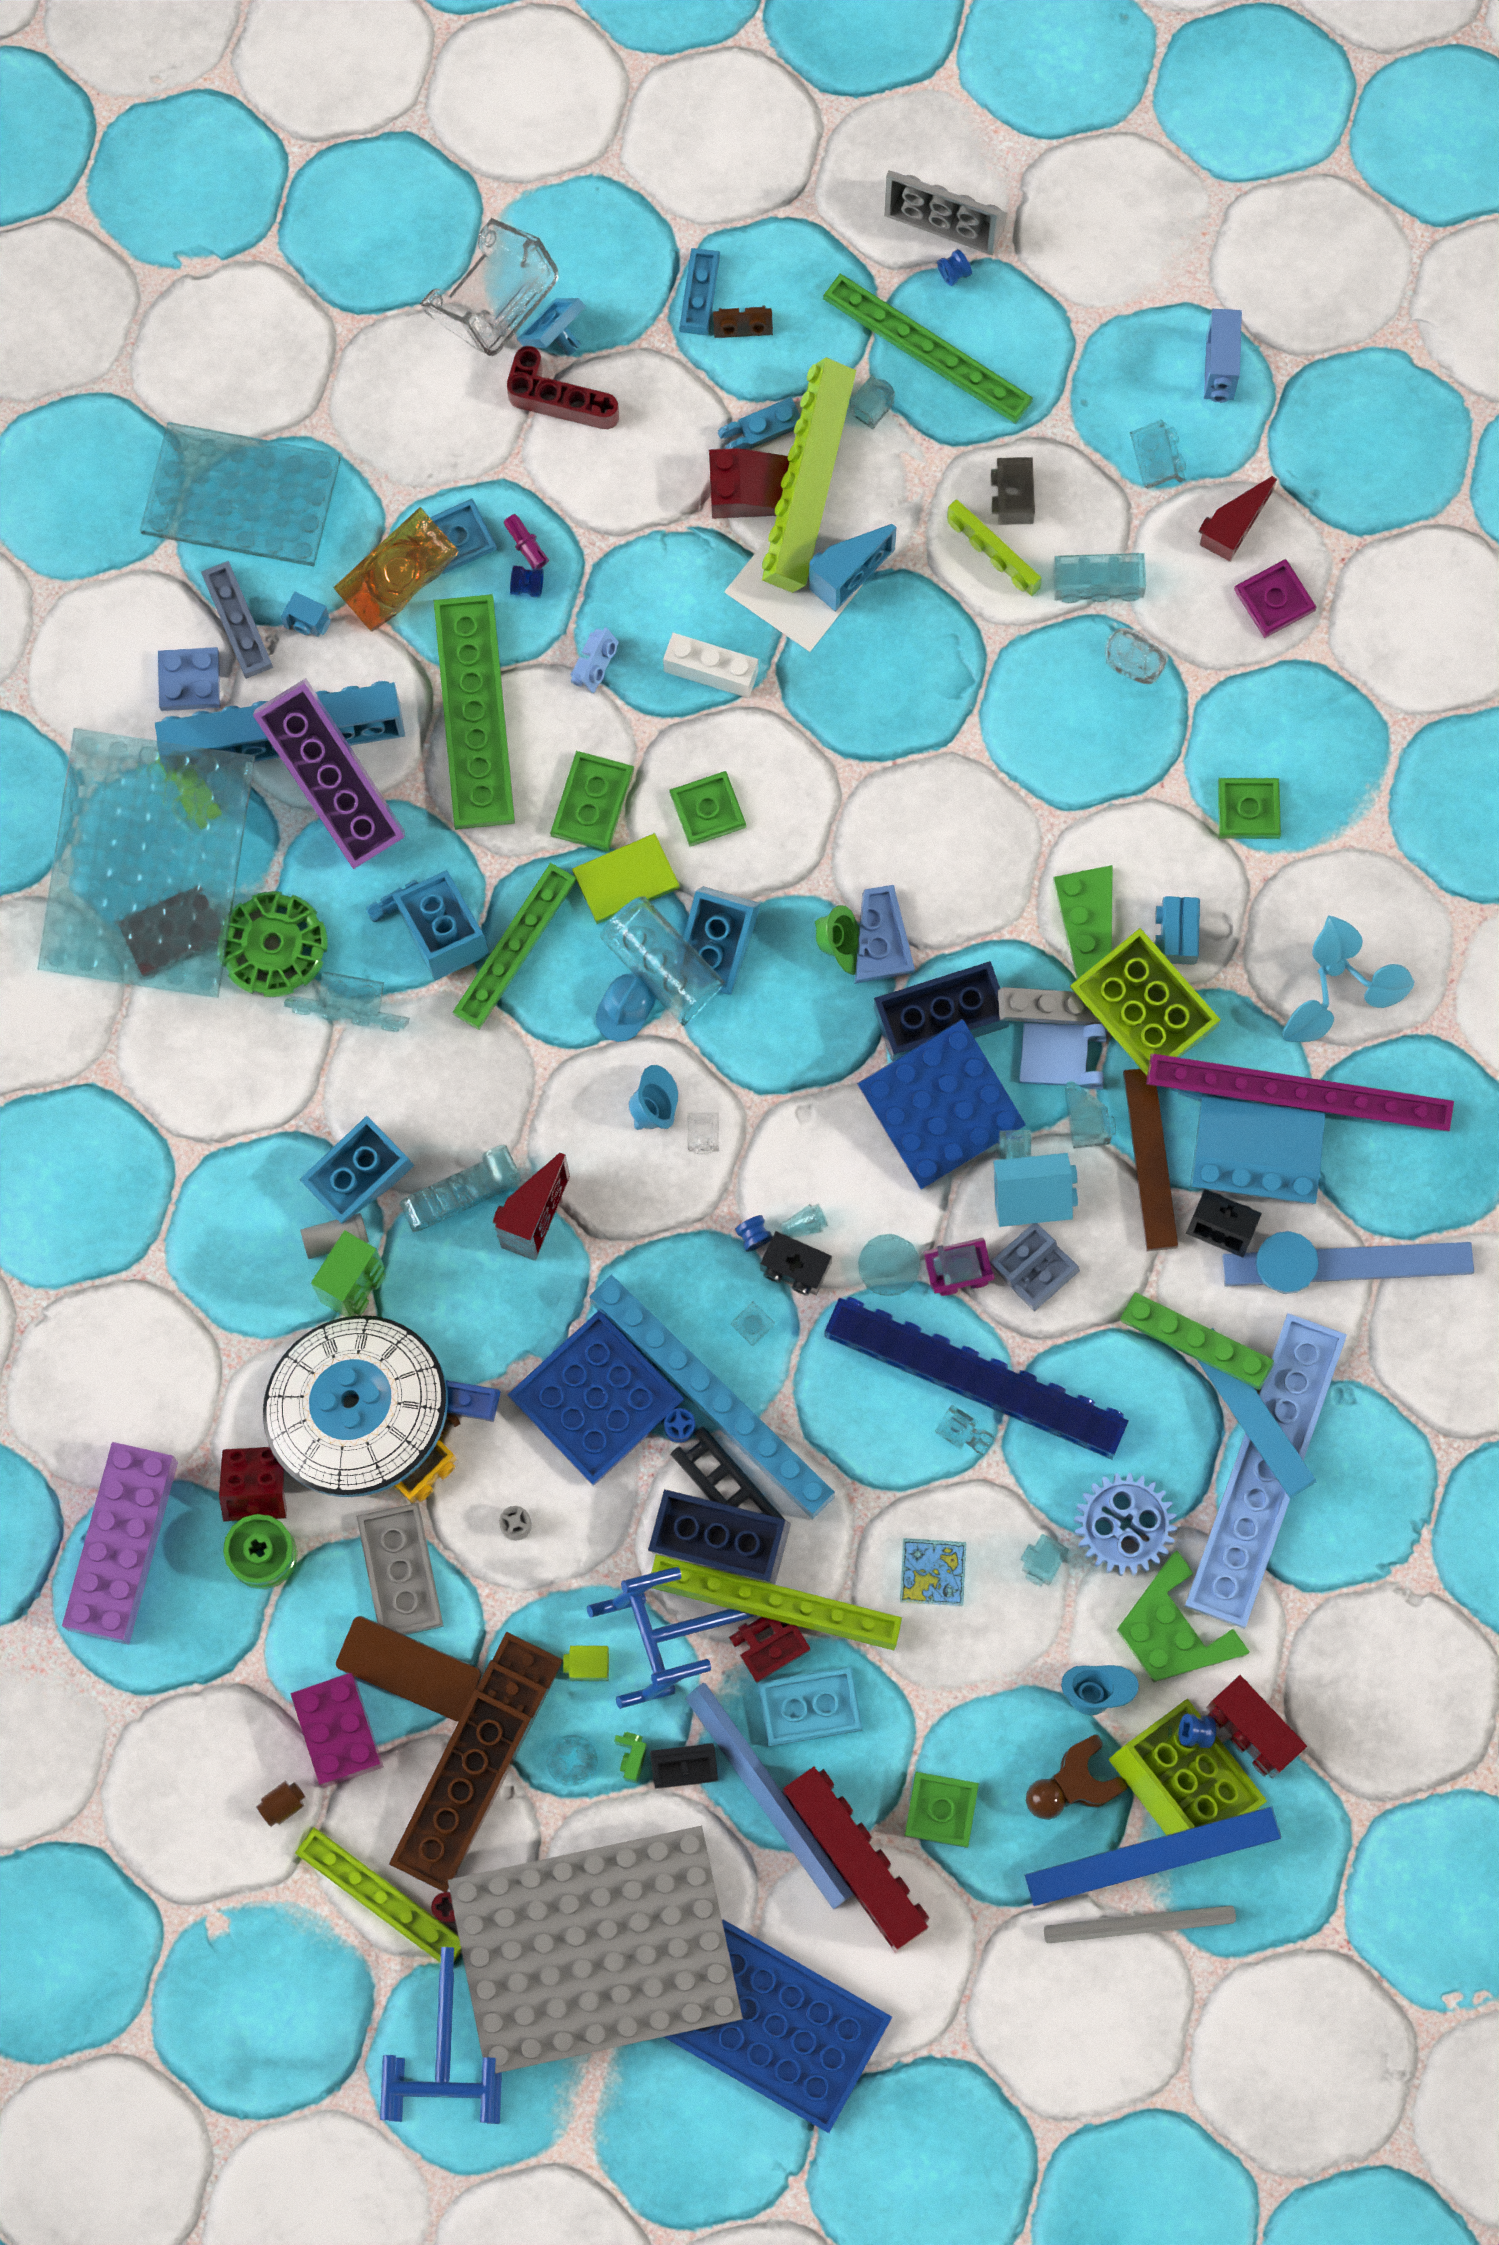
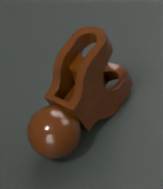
M1093 1735L1070 1747L1061 1760L1060 1771L1057 1774L1053 1775L1050 1779L1037 1780L1029 1786L1026 1793V1804L1034 1816L1050 1820L1060 1815L1064 1807L1066 1808L1073 1803L1098 1808L1128 1788L1122 1777L1101 1782L1095 1780L1089 1774L1087 1767L1089 1757L1097 1753L1103 1746L1099 1735Z

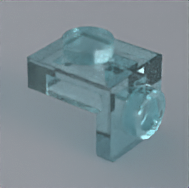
M943 1245L937 1246L938 1257L933 1258L936 1275H943L945 1286L982 1278L974 1245L944 1251Z

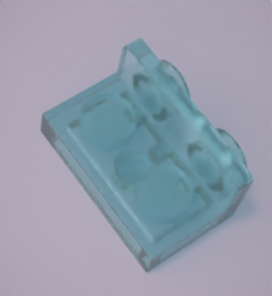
M1161 419L1129 432L1142 483L1145 488L1149 489L1172 479H1176L1178 482L1186 480L1183 472L1186 470V463L1182 454L1178 453L1176 444L1179 443V436L1173 426H1169Z

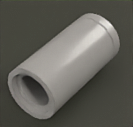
M361 1213L355 1214L343 1224L336 1219L301 1229V1236L308 1259L329 1254L344 1230L369 1243Z

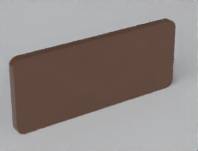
M363 1616L354 1618L336 1660V1667L346 1673H352L355 1677L457 1722L460 1720L482 1675L479 1668Z

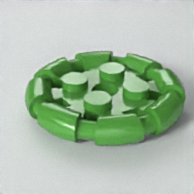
M278 891L255 894L246 903L242 904L240 902L236 905L222 924V927H224L223 934L218 938V954L221 965L228 969V977L237 986L251 994L254 991L263 993L264 997H281L292 994L294 989L302 984L304 986L308 985L316 977L324 964L321 960L323 953L327 952L328 947L324 922L318 920L316 916L317 911L300 897L295 895L291 897L282 895V892ZM278 908H287L286 915L276 913ZM259 909L263 916L252 921L249 914ZM306 922L308 928L300 931L297 924ZM236 932H243L241 940L234 939ZM271 936H276L281 940L280 946L275 950H268L264 947L265 940ZM303 946L312 949L310 957L301 955ZM245 955L247 962L239 966L237 958ZM294 967L297 974L287 979L284 973L291 971ZM259 971L268 974L266 982L257 980Z

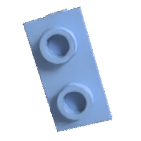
M604 627L603 631L595 629L594 632L590 633L582 650L584 655L590 657L589 659L579 657L570 674L572 677L571 683L576 686H582L584 683L591 693H595L599 683L603 680L605 670L611 658L615 655L619 643L608 628Z

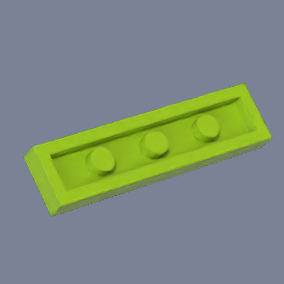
M956 499L948 506L947 519L949 525L956 532H963L969 538L971 546L976 551H983L990 557V562L998 571H1005L1012 578V583L1017 589L1022 592L1026 591L1031 596L1040 589L1042 577L961 502Z

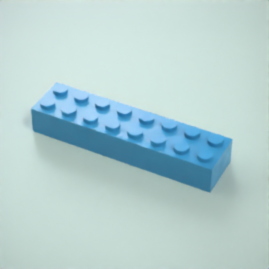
M378 681L369 687L363 688L348 686L339 692L333 693L328 691L315 692L350 746L406 737L395 682ZM258 701L253 703L252 706L243 708L228 706L223 708L222 711L213 713L198 711L193 713L192 716L183 718L168 716L163 718L162 721L155 722L159 756L167 774L173 773L171 756L181 755L183 765H196L198 771L280 758L253 716L254 710L268 701Z

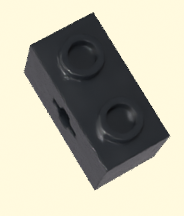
M1204 1189L1186 1234L1243 1258L1262 1213Z
M775 1231L760 1263V1271L764 1272L763 1276L773 1282L780 1283L783 1280L792 1284V1289L802 1295L808 1296L809 1293L817 1296L832 1264V1256ZM795 1260L799 1261L800 1268H796L794 1272L790 1271V1264H794Z

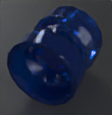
M513 565L510 595L520 596L522 593H527L531 597L541 598L544 569L533 568L532 570H526L523 566Z

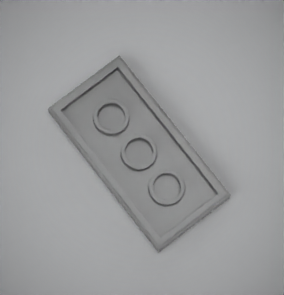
M419 1503L356 1516L377 1623L403 1635L444 1627Z

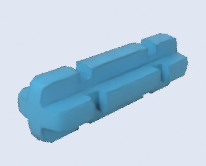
M416 880L411 881L405 885V889L418 884ZM399 888L381 898L380 903L374 902L367 906L366 911L373 922H377L384 918V914L387 913L389 915L398 910L392 895L405 889Z

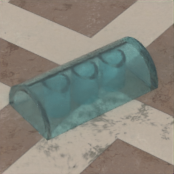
M645 896L638 897L621 908L608 921L600 934L603 942L635 976L641 978V981L682 1026H685L726 983Z

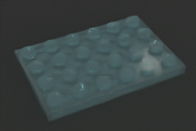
M167 422L140 532L144 535L314 567L341 460L340 454Z

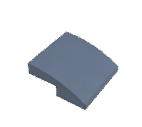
M1033 1223L990 1261L991 1266L1034 1312L1080 1272L1079 1266L1057 1246L1056 1240L1038 1223Z

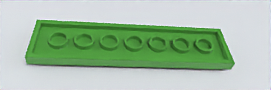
M493 594L433 600L455 830L515 824Z

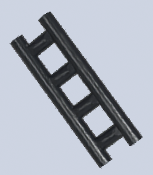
M704 1426L694 1433L700 1442L687 1453L680 1446L671 1452L670 1455L710 1501L738 1508L750 1498L762 1511L761 1514L784 1519ZM709 1451L720 1465L706 1477L694 1462ZM729 1474L741 1489L726 1500L715 1485Z

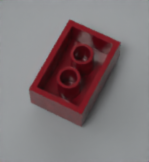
M1241 1675L1234 1679L1206 1707L1210 1712L1207 1716L1214 1718L1216 1727L1219 1729L1224 1727L1232 1735L1229 1738L1231 1743L1241 1753L1246 1750L1254 1759L1252 1765L1264 1777L1268 1774L1271 1778H1274L1307 1747Z

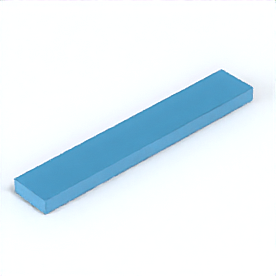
M1197 1360L1288 1497L1291 1499L1316 1483L1315 1477L1254 1387Z

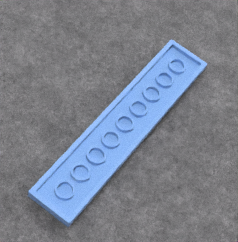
M1288 1313L1271 1358L1274 1360V1365L1260 1389L1259 1396L1304 1461L1347 1334ZM1246 1433L1184 1606L1243 1629L1246 1628L1290 1498Z

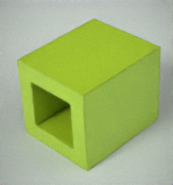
M570 1646L569 1654H564L563 1673H569L570 1681H609L608 1646Z

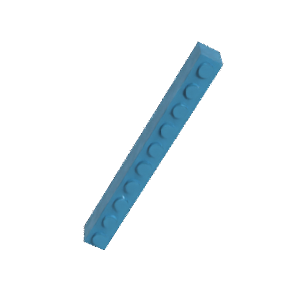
M612 1274L589 1296L591 1304L597 1310H600L629 1342L812 1520L835 1498V1491Z

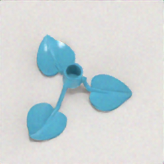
M1328 915L1325 925L1312 949L1314 959L1321 966L1318 969V973L1321 978L1323 1003L1320 1004L1317 1000H1309L1300 1005L1289 1018L1282 1037L1289 1042H1311L1323 1037L1330 1030L1334 1022V1015L1330 1010H1327L1329 1007L1327 974L1338 976L1347 969L1364 986L1369 987L1364 994V999L1369 1005L1377 1008L1389 1007L1403 1000L1412 990L1415 981L1409 970L1398 964H1389L1380 968L1374 973L1372 981L1365 979L1346 960L1359 953L1363 943L1362 936L1350 923Z

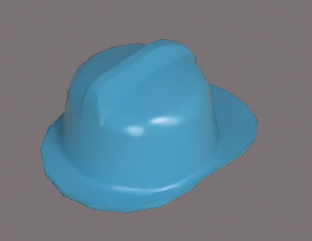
M635 973L623 974L610 984L596 1012V1025L600 1033L608 1040L616 1042L628 1041L635 1037L642 1029L656 1000L655 989L648 979Z
M650 1065L644 1069L639 1088L630 1098L629 1110L634 1118V1128L636 1130L643 1128L655 1129L658 1127L668 1129L673 1125L678 1103V1089L672 1075L659 1065Z
M1085 1665L1069 1669L1062 1678L1061 1687L1070 1705H1073L1080 1713L1091 1716L1098 1715L1107 1708L1128 1704L1137 1695L1139 1684L1137 1677L1130 1670L1122 1666Z

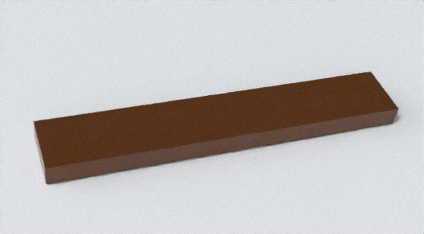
M1141 1069L1124 1070L1123 1077L1146 1251L1178 1248L1157 1086L1146 1085L1147 1075Z

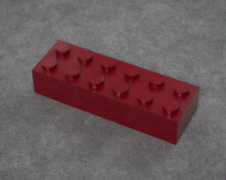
M813 1766L784 1787L783 1794L850 1887L854 1896L892 1950L897 1953L927 1931L929 1926L926 1922L930 1918L919 1903L913 1905L907 1895L911 1891L900 1876L894 1879L888 1869L891 1863L883 1851L879 1849L875 1852L869 1843L872 1841V1836L863 1823L860 1822L856 1825L850 1816L853 1814V1809L843 1796L839 1798L835 1796L832 1791L834 1783L826 1771L822 1769L818 1772L816 1767Z

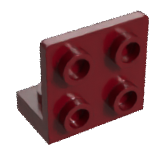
M270 1447L224 1449L222 1451L219 1500L223 1522L240 1521L244 1517L255 1514L269 1515L275 1519L286 1518L287 1506L283 1488L285 1469L279 1464Z

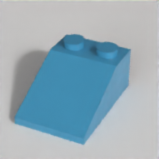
M889 524L829 546L824 553L818 552L809 563V590L836 612L895 551L897 527Z
M447 870L392 895L435 981L490 955L482 930Z
M705 886L696 890L673 978L731 995L753 934L761 903Z
M366 1116L299 1180L343 1224L393 1187L415 1165Z

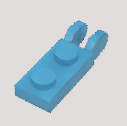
M790 397L739 419L738 422H731L720 428L717 433L720 439H726L742 432L744 437L730 442L725 449H752L794 431L801 415Z

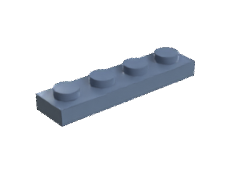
M229 561L201 571L245 679L272 669L271 660Z

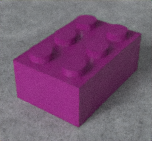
M352 1673L290 1693L318 1783L322 1788L384 1768L356 1678Z

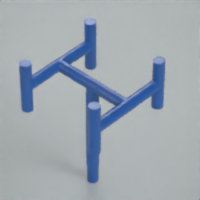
M678 1567L623 1580L621 1582L623 1592L617 1597L587 1606V1613L590 1618L632 1607L653 1671L651 1674L652 1684L642 1690L616 1697V1704L619 1709L675 1694L674 1684L684 1678L711 1671V1663L708 1659L665 1670L657 1643L746 1620L757 1615L727 1609L652 1630L644 1605L646 1603L644 1593L653 1586L681 1579V1571Z
M441 1947L435 2082L404 2081L405 2058H396V2055H383L380 2120L402 2122L403 2097L481 2098L480 2123L500 2124L502 2072L495 2074L496 2058L482 2057L481 2083L449 2082L454 1947Z

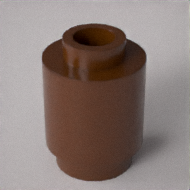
M285 1780L262 1797V1802L256 1808L267 1824L272 1827L276 1823L280 1825L303 1808L304 1804L301 1800L306 1796L296 1782L290 1785Z

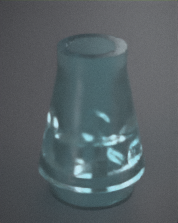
M819 1203L814 1206L809 1204L787 1221L780 1223L784 1235L791 1238L823 1232V1228L829 1226Z

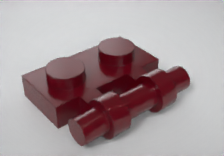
M760 1617L749 1625L744 1623L738 1627L739 1631L729 1636L735 1648L745 1641L750 1647L749 1650L740 1654V1657L756 1684L811 1651L796 1625L790 1624L783 1628L779 1621ZM771 1627L774 1634L759 1643L755 1635Z

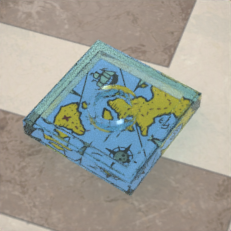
M903 1538L900 1603L963 1606L966 1542Z

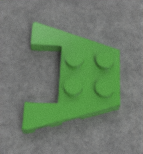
M1178 1551L1171 1555L1117 1628V1632L1153 1683L1207 1666H1213L1224 1661L1244 1657L1250 1652L1234 1629H1231L1206 1647L1168 1595V1592L1187 1580L1194 1573Z

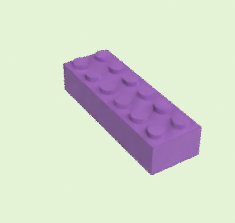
M306 678L254 710L253 716L353 869L405 837V830Z
M116 1442L111 1443L62 1627L66 1630L127 1645L130 1644L178 1461L173 1455Z

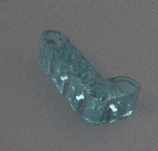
M500 1145L488 1150L482 1155V1162L404 1198L399 1205L411 1230L417 1232L426 1229L518 1185L522 1180L507 1145Z

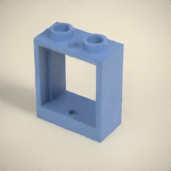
M1212 308L1206 334L1204 399H1211L1218 403L1234 400L1240 376L1242 310Z

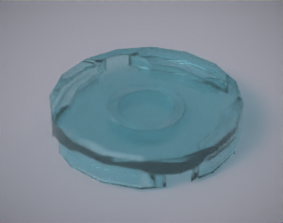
M879 1235L868 1241L861 1251L858 1261L859 1276L865 1286L876 1294L883 1296L900 1295L909 1290L917 1280L920 1270L919 1254L912 1243L898 1235Z

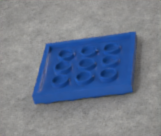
M963 1019L857 1083L921 1190L1026 1126Z
M600 1310L507 1394L514 1404L592 1486L596 1485L665 1420L671 1410L677 1409L685 1402V1399Z

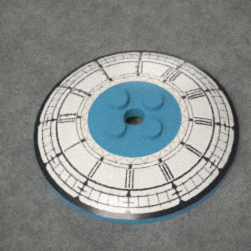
M369 1315L343 1317L329 1321L312 1329L298 1339L282 1356L271 1374L263 1403V1424L267 1442L273 1455L286 1472L309 1489L336 1497H360L381 1492L410 1476L421 1466L434 1449L440 1438L447 1415L448 1390L446 1379L437 1357L426 1342L414 1331L398 1322ZM357 1394L359 1396L358 1403L352 1408L344 1407L345 1398L348 1395Z

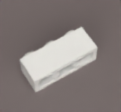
M672 633L663 658L664 672L746 698L750 697L759 672L757 658L676 633Z

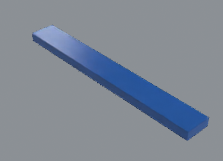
M1273 1806L1027 1873L1025 1874V1879L1033 1906H1038L1279 1840L1282 1836Z

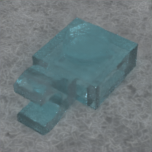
M954 1405L950 1406L935 1430L936 1434L959 1449L966 1443L981 1455H984L995 1438L993 1434L986 1430L975 1429L978 1421Z

